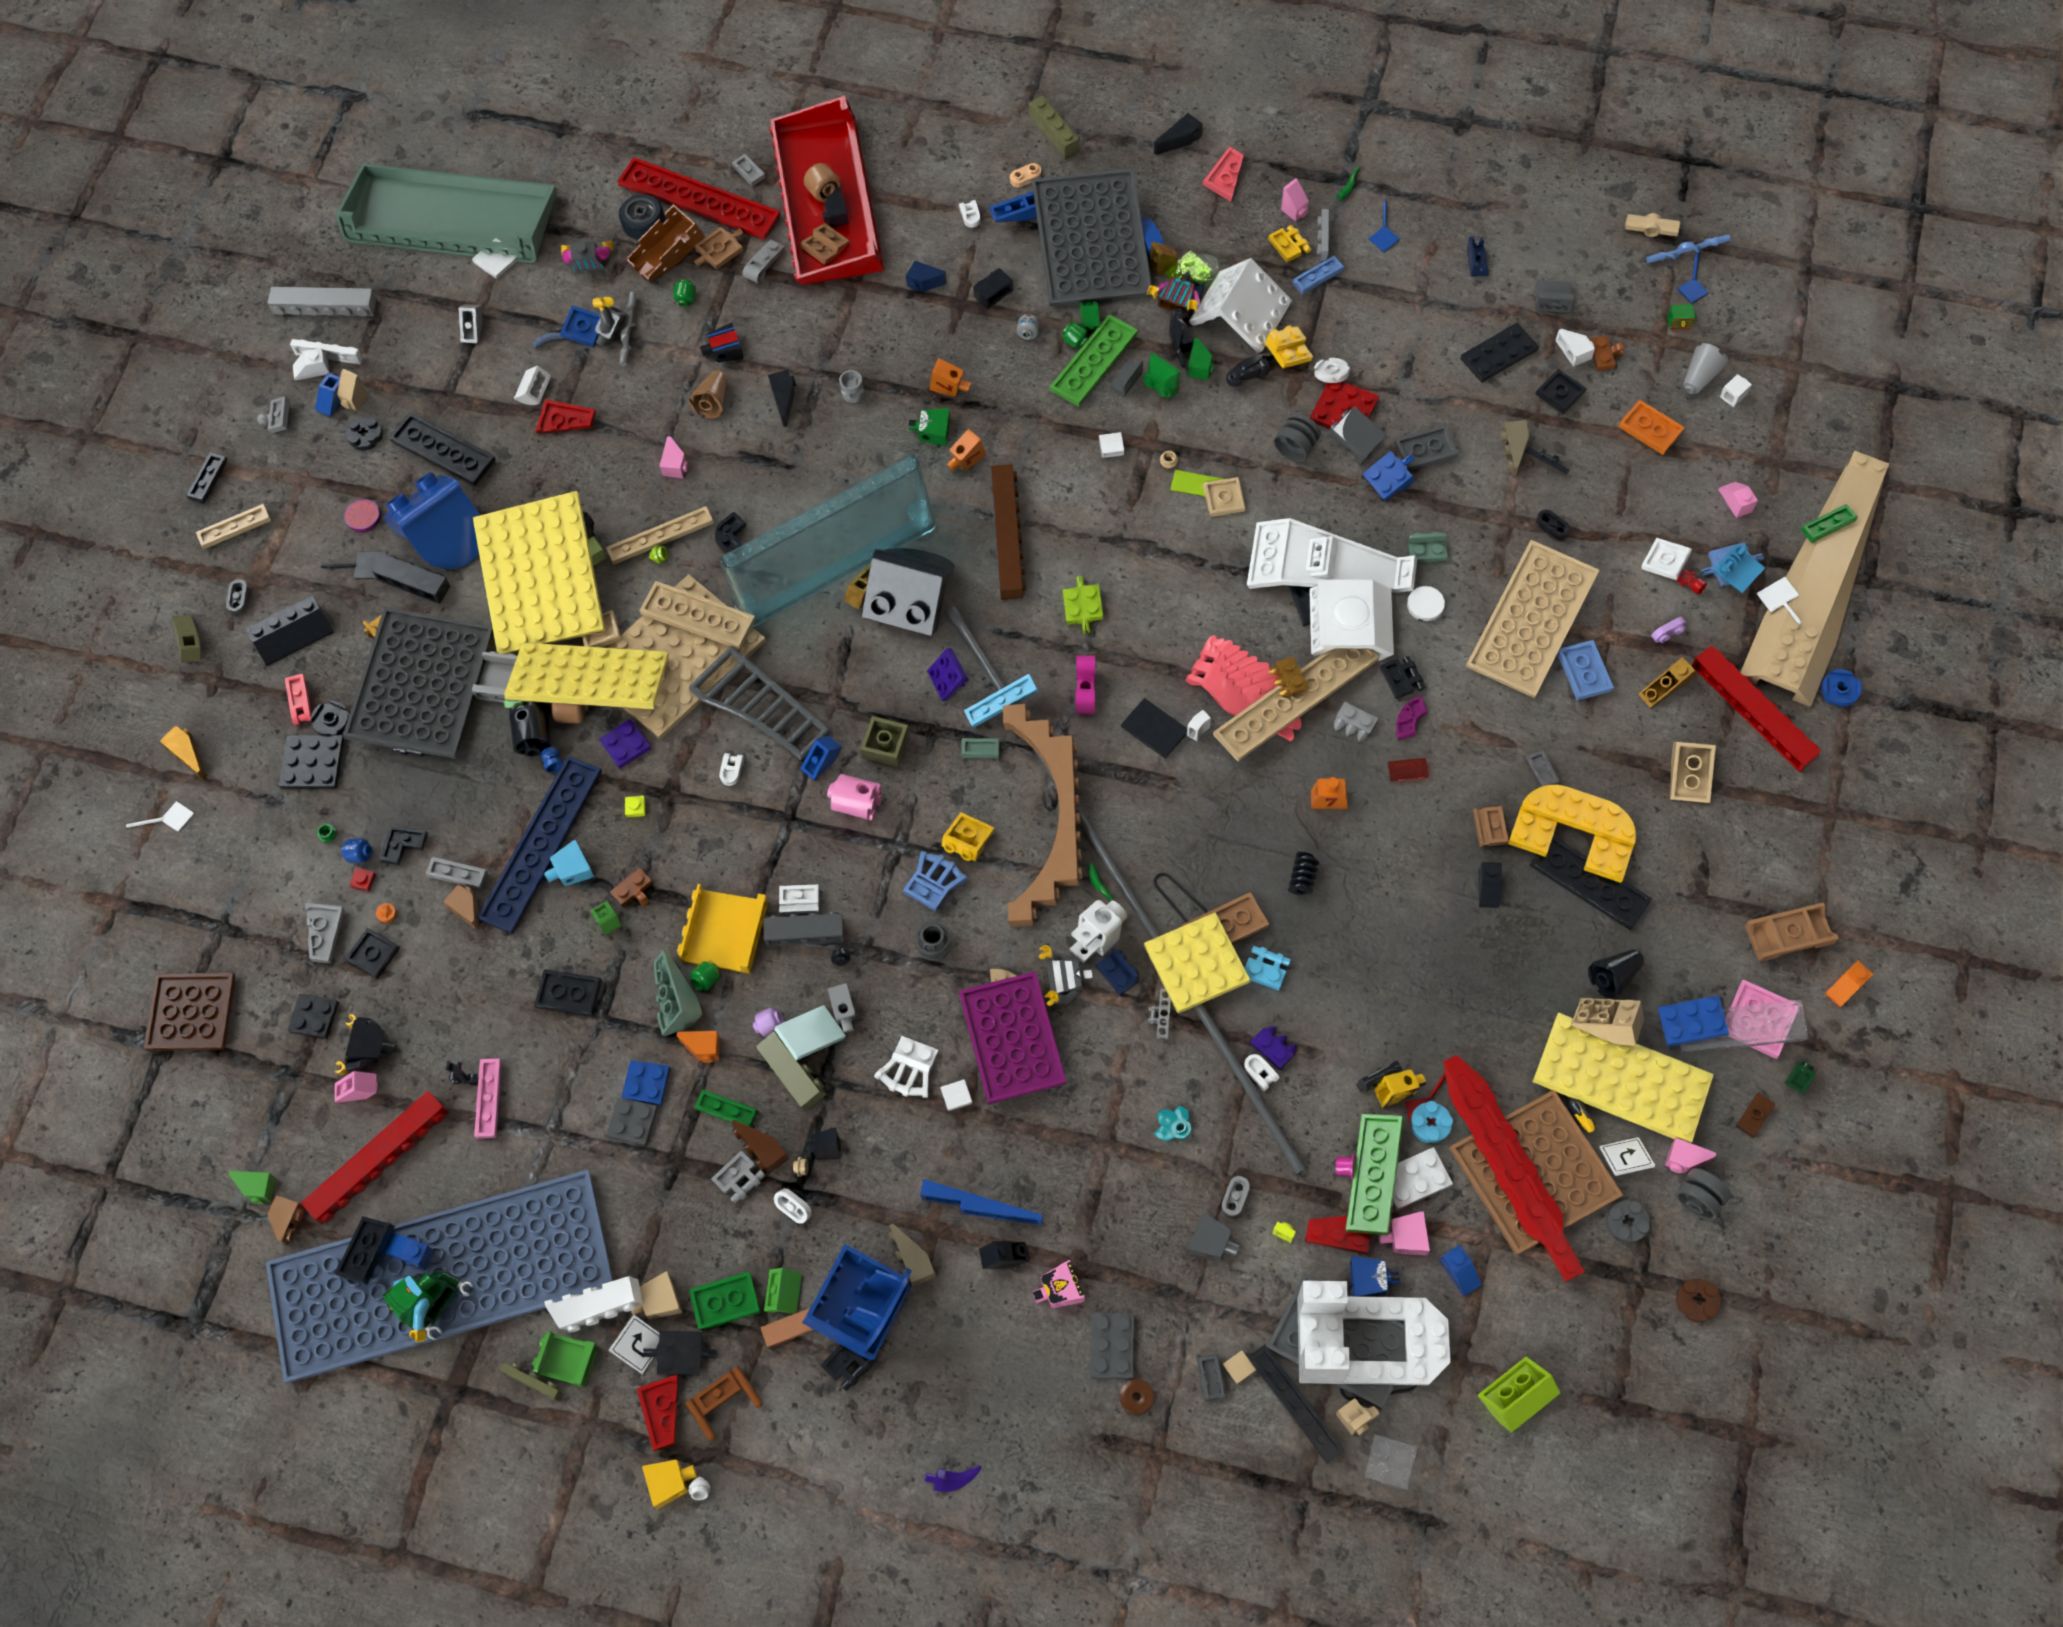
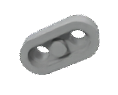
M1236 1176L1231 1179L1222 1201V1211L1228 1217L1238 1216L1247 1198L1250 1185L1248 1180L1242 1176ZM1239 1185L1243 1190L1237 1191L1235 1187ZM1230 1204H1233L1236 1208L1234 1210H1230L1228 1206Z

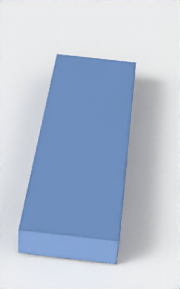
M1332 256L1292 279V284L1303 295L1344 271V266L1335 256Z

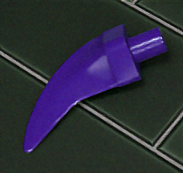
M979 1465L960 1473L938 1468L936 1475L926 1473L924 1482L934 1483L933 1490L954 1491L972 1481L981 1470V1466Z

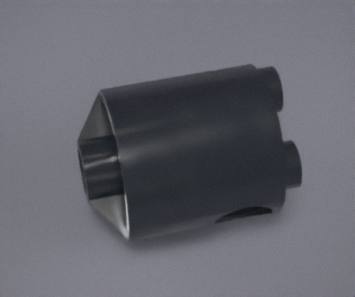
M531 701L527 705L515 706L509 709L512 745L516 753L534 757L538 756L542 750L551 747L548 715L544 707L539 706L538 702Z

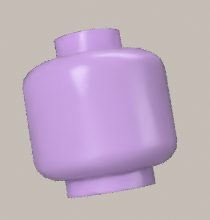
M768 1008L755 1015L753 1027L756 1033L767 1037L775 1031L774 1029L777 1025L784 1023V1019L779 1010Z

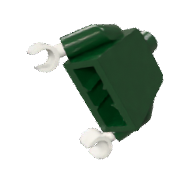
M447 1272L432 1273L430 1275L436 1281L428 1290L434 1300L425 1315L423 1329L428 1331V1337L433 1340L437 1339L432 1336V1331L436 1329L442 1334V1330L439 1327H432L430 1323L434 1325L458 1292L455 1288H459L464 1296H470L469 1293L463 1291L464 1287L469 1286L473 1289L470 1282L462 1283L459 1278ZM422 1274L419 1277L418 1281H420L426 1274Z

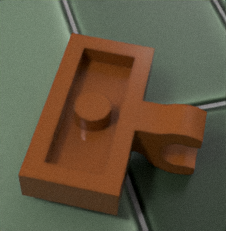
M1608 336L1590 338L1595 347L1593 358L1597 371L1614 369L1616 365L1614 356L1624 355V343H1618L1611 347Z
M639 868L611 890L610 894L622 907H625L634 898L644 907L649 901L643 891L652 885L653 882Z

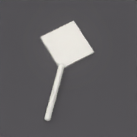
M176 801L163 817L130 823L126 827L162 821L179 832L193 817L194 813Z

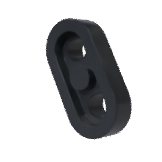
M1542 510L1538 513L1536 522L1539 527L1558 540L1568 537L1570 525L1551 510Z

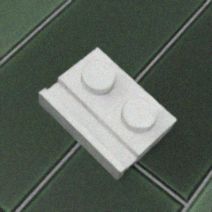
M819 885L779 886L780 915L819 913Z

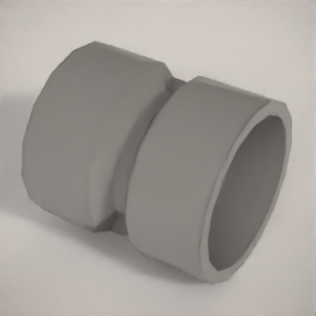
M854 370L842 373L839 382L843 399L849 403L859 402L864 397L861 374Z

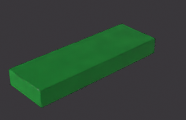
M1845 504L1803 525L1800 530L1813 543L1855 522L1858 516Z
M703 1089L694 1107L695 1110L730 1123L736 1120L749 1127H752L758 1114L757 1109Z

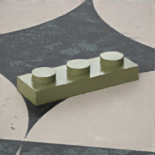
M513 1362L511 1365L503 1363L500 1369L502 1373L558 1402L560 1401L563 1394L558 1391V1385L550 1381L545 1384L540 1381V1376L532 1372L528 1375L521 1372L523 1368Z

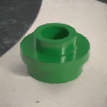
M322 824L317 830V837L322 842L332 841L337 834L335 827L331 824Z

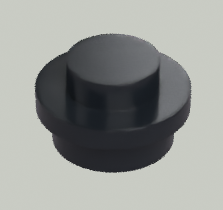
M838 948L832 952L831 962L835 965L843 966L851 959L850 953L844 948Z

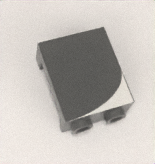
M1354 406L1350 411L1347 409L1340 418L1342 420L1339 423L1336 421L1330 427L1331 433L1328 437L1331 439L1332 436H1335L1357 456L1354 461L1360 465L1383 440L1386 434Z

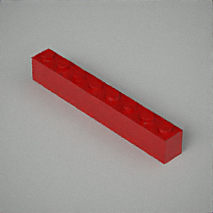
M1711 645L1694 659L1691 665L1694 670L1799 773L1818 758L1821 753L1818 746L1811 742L1804 732L1798 729L1786 715H1783L1777 709V706L1763 695L1761 690L1756 689L1750 683V680L1742 675L1735 665L1729 662L1719 650Z
M429 1091L425 1092L301 1202L302 1206L321 1225L329 1222L340 1208L346 1207L350 1203V1199L365 1190L368 1183L380 1177L382 1171L386 1167L393 1165L404 1151L410 1150L419 1138L426 1136L431 1127L443 1121L448 1111Z

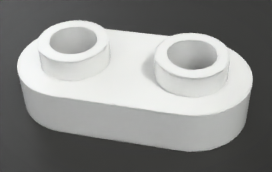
M782 1189L775 1194L774 1203L777 1208L795 1222L804 1223L811 1217L810 1206L789 1189Z

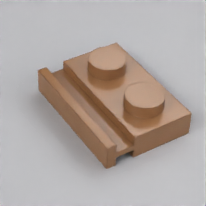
M1502 806L1487 807L1479 810L1474 809L1473 816L1479 847L1508 844L1509 840Z

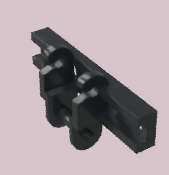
M1527 447L1525 450L1530 455L1568 474L1569 469L1558 463L1560 457L1557 455L1551 456L1546 453L1547 450L1545 448L1540 453L1530 447ZM1545 456L1551 459L1550 462L1544 459L1543 457Z

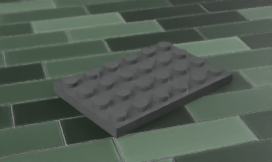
M1305 1272L1267 1346L1270 1351L1298 1366L1297 1297L1303 1281H1320ZM1343 1319L1344 1347H1349V1361L1406 1362L1404 1324L1396 1320ZM1334 1384L1380 1410H1383L1394 1385Z

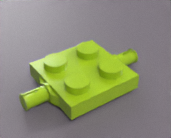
M1077 576V587L1063 589L1067 625L1082 624L1083 634H1086V628L1089 634L1091 632L1089 623L1104 619L1099 584L1086 586L1084 585V577L1080 576L1079 580V576Z

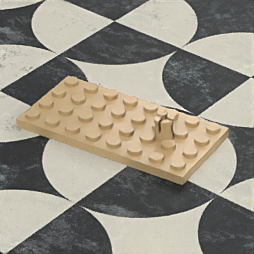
M1530 540L1466 667L1535 698L1599 573V569Z

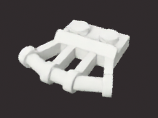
M901 1036L892 1059L883 1068L879 1069L874 1077L877 1080H881L892 1092H901L905 1097L923 1096V1098H928L929 1074L939 1050ZM898 1063L900 1066L892 1080L886 1074ZM906 1067L913 1069L907 1084H900L899 1082ZM918 1073H923V1087H913Z

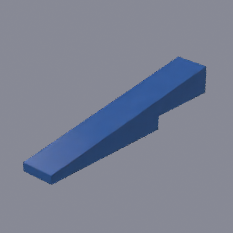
M923 1179L920 1194L922 1200L960 1205L961 1214L1038 1225L1043 1224V1215Z

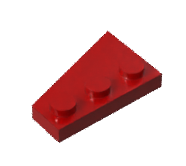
M1348 1215L1311 1219L1308 1221L1305 1242L1367 1255L1370 1234L1347 1232Z
M678 1374L636 1388L654 1451L675 1444Z

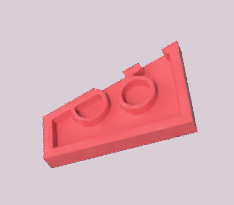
M1229 146L1204 179L1202 185L1231 202L1244 155Z

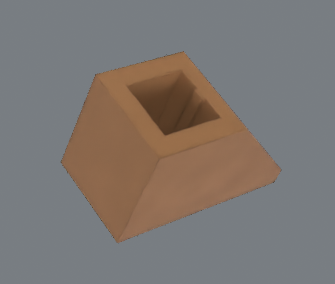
M276 1196L267 1215L277 1240L283 1245L288 1246L289 1242L295 1237L297 1224L304 1216V1207L298 1202Z

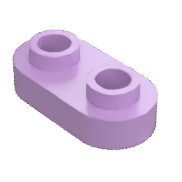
M1678 617L1658 628L1651 637L1656 643H1664L1672 635H1679L1685 631L1687 622L1683 617Z

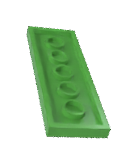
M1109 314L1051 384L1050 391L1079 407L1138 335V330Z
M1362 1114L1346 1225L1347 1232L1389 1235L1404 1122L1403 1116Z

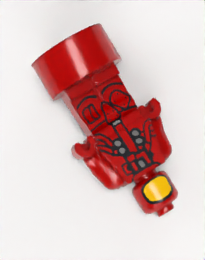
M1682 570L1677 581L1682 587L1687 585L1692 589V592L1700 595L1706 588L1707 583L1702 579L1695 578L1693 576L1695 575L1694 572Z

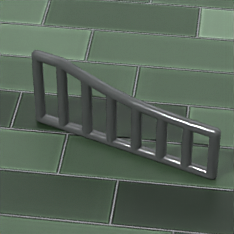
M732 646L719 656L689 686V690L702 702L751 723L776 740L799 760H803L808 755L816 739L826 737L830 733V728ZM731 655L739 661L707 694L698 688ZM744 667L752 672L724 702L713 699ZM758 678L766 684L741 710L731 706ZM771 690L779 695L758 718L748 714ZM785 701L794 707L773 729L764 723ZM800 712L807 720L788 739H785L779 732ZM814 724L821 731L800 751L793 744Z

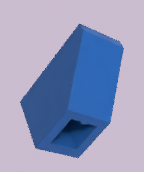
M327 373L319 385L315 408L317 412L332 417L340 405L341 401L337 395L340 377Z

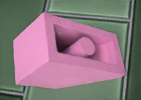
M1295 178L1283 188L1281 210L1296 222L1308 213L1309 200L1299 181Z
M667 436L659 466L662 476L684 478L685 472L688 471L689 463L675 441Z
M1738 482L1730 483L1718 489L1736 518L1753 512L1758 502L1750 487Z
M353 1071L335 1083V1102L363 1100L376 1094L378 1089L376 1074Z
M1676 1138L1671 1143L1665 1166L1675 1173H1687L1693 1168L1710 1163L1715 1158L1716 1153Z

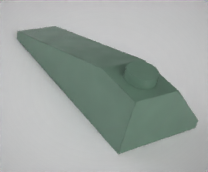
M663 949L654 961L655 984L659 985V995L656 996V1002L660 1003V1012L657 1013L658 1023L662 1035L667 1036L692 1027L702 1016V1010L698 998L667 950Z

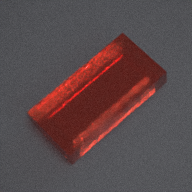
M1426 758L1388 761L1387 763L1390 781L1428 778L1429 776Z

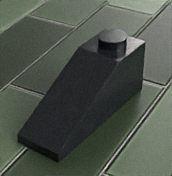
M1187 113L1154 141V154L1158 155L1191 145L1195 140H1199L1203 134V123Z
M789 370L768 375L783 427L788 424L795 395L793 386H796L794 375L790 376Z

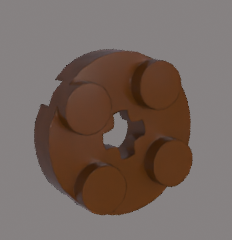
M1694 1278L1686 1281L1680 1287L1676 1295V1303L1687 1319L1694 1322H1705L1717 1314L1721 1306V1298L1716 1285L1704 1279ZM1697 1295H1700L1704 1302L1699 1306L1696 1301H1693V1297L1695 1298Z

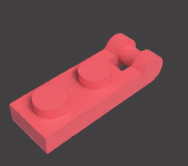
M304 674L285 678L293 724L299 725L303 721L310 722L312 712ZM304 710V714L298 715V711Z

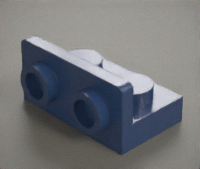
M1114 947L1111 949V953L1095 964V966L1117 994L1121 996L1139 983V972L1134 965L1130 966L1127 963L1125 954L1121 950L1117 951Z

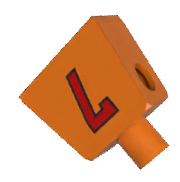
M938 358L932 371L929 390L956 397L959 390L968 393L972 383L963 380L964 371Z
M968 429L950 448L949 451L952 459L946 466L952 472L959 466L964 471L969 470L987 455L981 439Z
M1335 777L1317 779L1311 789V809H1348L1346 780Z

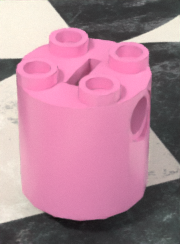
M840 774L838 779L831 783L828 789L827 797L831 798V810L873 821L876 815L875 808L880 806L882 801V795H880L882 784Z

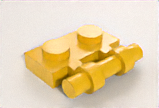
M1292 225L1287 227L1288 232L1281 228L1268 235L1269 242L1287 263L1300 257L1302 254L1301 250H1304L1305 253L1311 251L1309 242L1303 239L1300 231Z

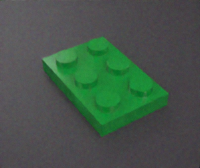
M750 1271L689 1289L699 1331L761 1313Z

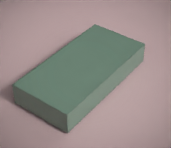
M962 738V758H999L1000 739Z

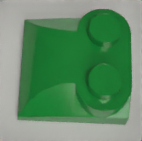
M1152 352L1149 358L1148 372L1143 376L1144 384L1148 388L1157 391L1162 397L1170 398L1175 396L1179 392L1180 370Z

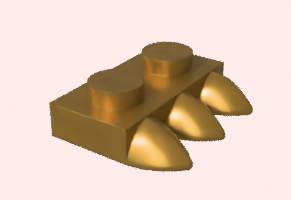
M1294 656L1277 661L1270 668L1268 674L1280 675L1273 684L1285 686L1280 690V696L1290 697L1308 691L1309 686Z

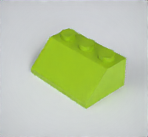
M1526 1356L1480 1392L1478 1397L1496 1420L1512 1433L1557 1397L1560 1391L1552 1375Z

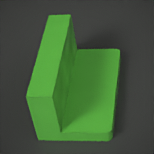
M785 1268L770 1270L764 1307L765 1312L781 1311L792 1315L797 1313L802 1277L800 1272Z

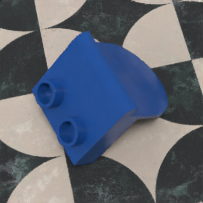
M430 472L415 482L418 491L407 498L404 493H401L385 505L390 512L385 514L383 519L396 535L407 538L418 554L429 564L443 569H455L467 565L479 554L473 517L480 516V514L460 488L461 485L456 479L443 475L436 477L433 472Z
M845 1244L835 1259L802 1323L862 1357L874 1360L911 1288L907 1281L912 1270L907 1267L902 1274H899Z

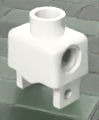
M1097 900L1079 916L1078 927L1071 934L1077 942L1069 951L1083 964L1096 952L1103 956L1120 938L1122 922L1127 919V913L1123 907L1115 901H1110L1106 905L1101 900ZM1100 934L1103 935L1102 940L1097 938ZM1081 950H1087L1088 953L1082 954Z

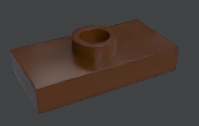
M1757 1093L1735 1127L1754 1138L1772 1111L1775 1103Z

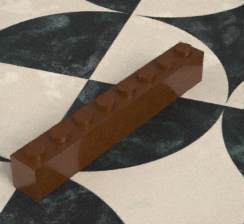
M1013 464L991 466L1001 600L1023 598L1022 591H1026L1025 580H1021V575H1025L1024 564H1020V559H1024L1023 548H1019V544H1022V533H1018V528H1021V520L1016 515V513H1020L1019 502H1015V497H1019L1018 486L1014 487V482H1018L1017 471H1013Z

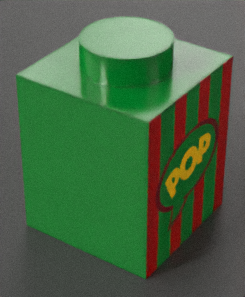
M1693 304L1671 305L1667 315L1670 330L1691 329L1693 322L1697 318L1696 311L1693 310Z

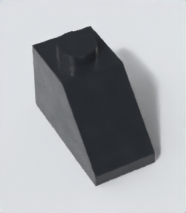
M837 187L824 203L825 211L822 212L824 222H827L831 228L849 224L840 187Z
M1482 862L1478 871L1479 907L1499 908L1502 863Z
M830 1128L814 1134V1141H811V1154L815 1155L816 1160L841 1159V1139L837 1128Z

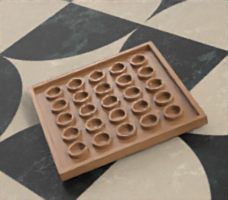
M1554 1090L1505 1116L1507 1122L1512 1125L1516 1132V1138L1528 1159H1531L1538 1171L1537 1174L1547 1192L1554 1198L1562 1212L1563 1230L1623 1196ZM1470 1135L1450 1146L1449 1150L1517 1256L1540 1242L1524 1231L1515 1215V1209L1504 1190H1501L1495 1174L1485 1156L1477 1148L1473 1135Z

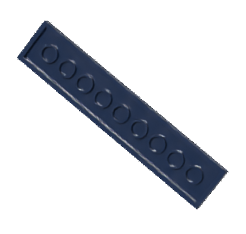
M570 756L566 757L477 916L479 921L510 934L514 933L545 877L544 872L548 871L552 864L550 857L557 853L600 777L602 773L601 768Z

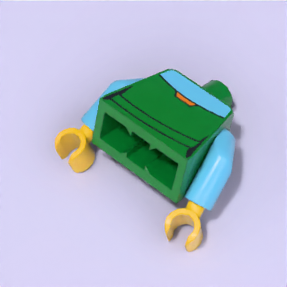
M426 1274L420 1281L412 1275H408L403 1279L395 1281L393 1287L382 1295L390 1306V1310L394 1311L399 1320L414 1329L410 1331L409 1336L412 1339L415 1338L416 1342L426 1340V1331L423 1329L424 1318L434 1300L428 1290L436 1281L429 1274Z

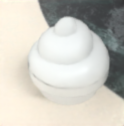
M698 1476L689 1485V1494H691V1498L694 1500H704L708 1497L710 1485L704 1478Z

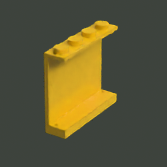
M698 884L697 889L693 890L692 893L693 903L692 907L687 911L688 922L687 926L684 925L683 941L682 944L678 945L677 955H679L683 963L699 965L701 962L706 961L716 964L719 969L750 974L768 905L766 895L758 894L757 899L706 891L703 890L701 884Z

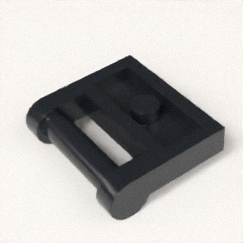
M1396 1060L1387 1067L1361 1078L1356 1086L1359 1091L1366 1089L1368 1092L1377 1087L1376 1083L1381 1081L1384 1076L1402 1072V1067Z

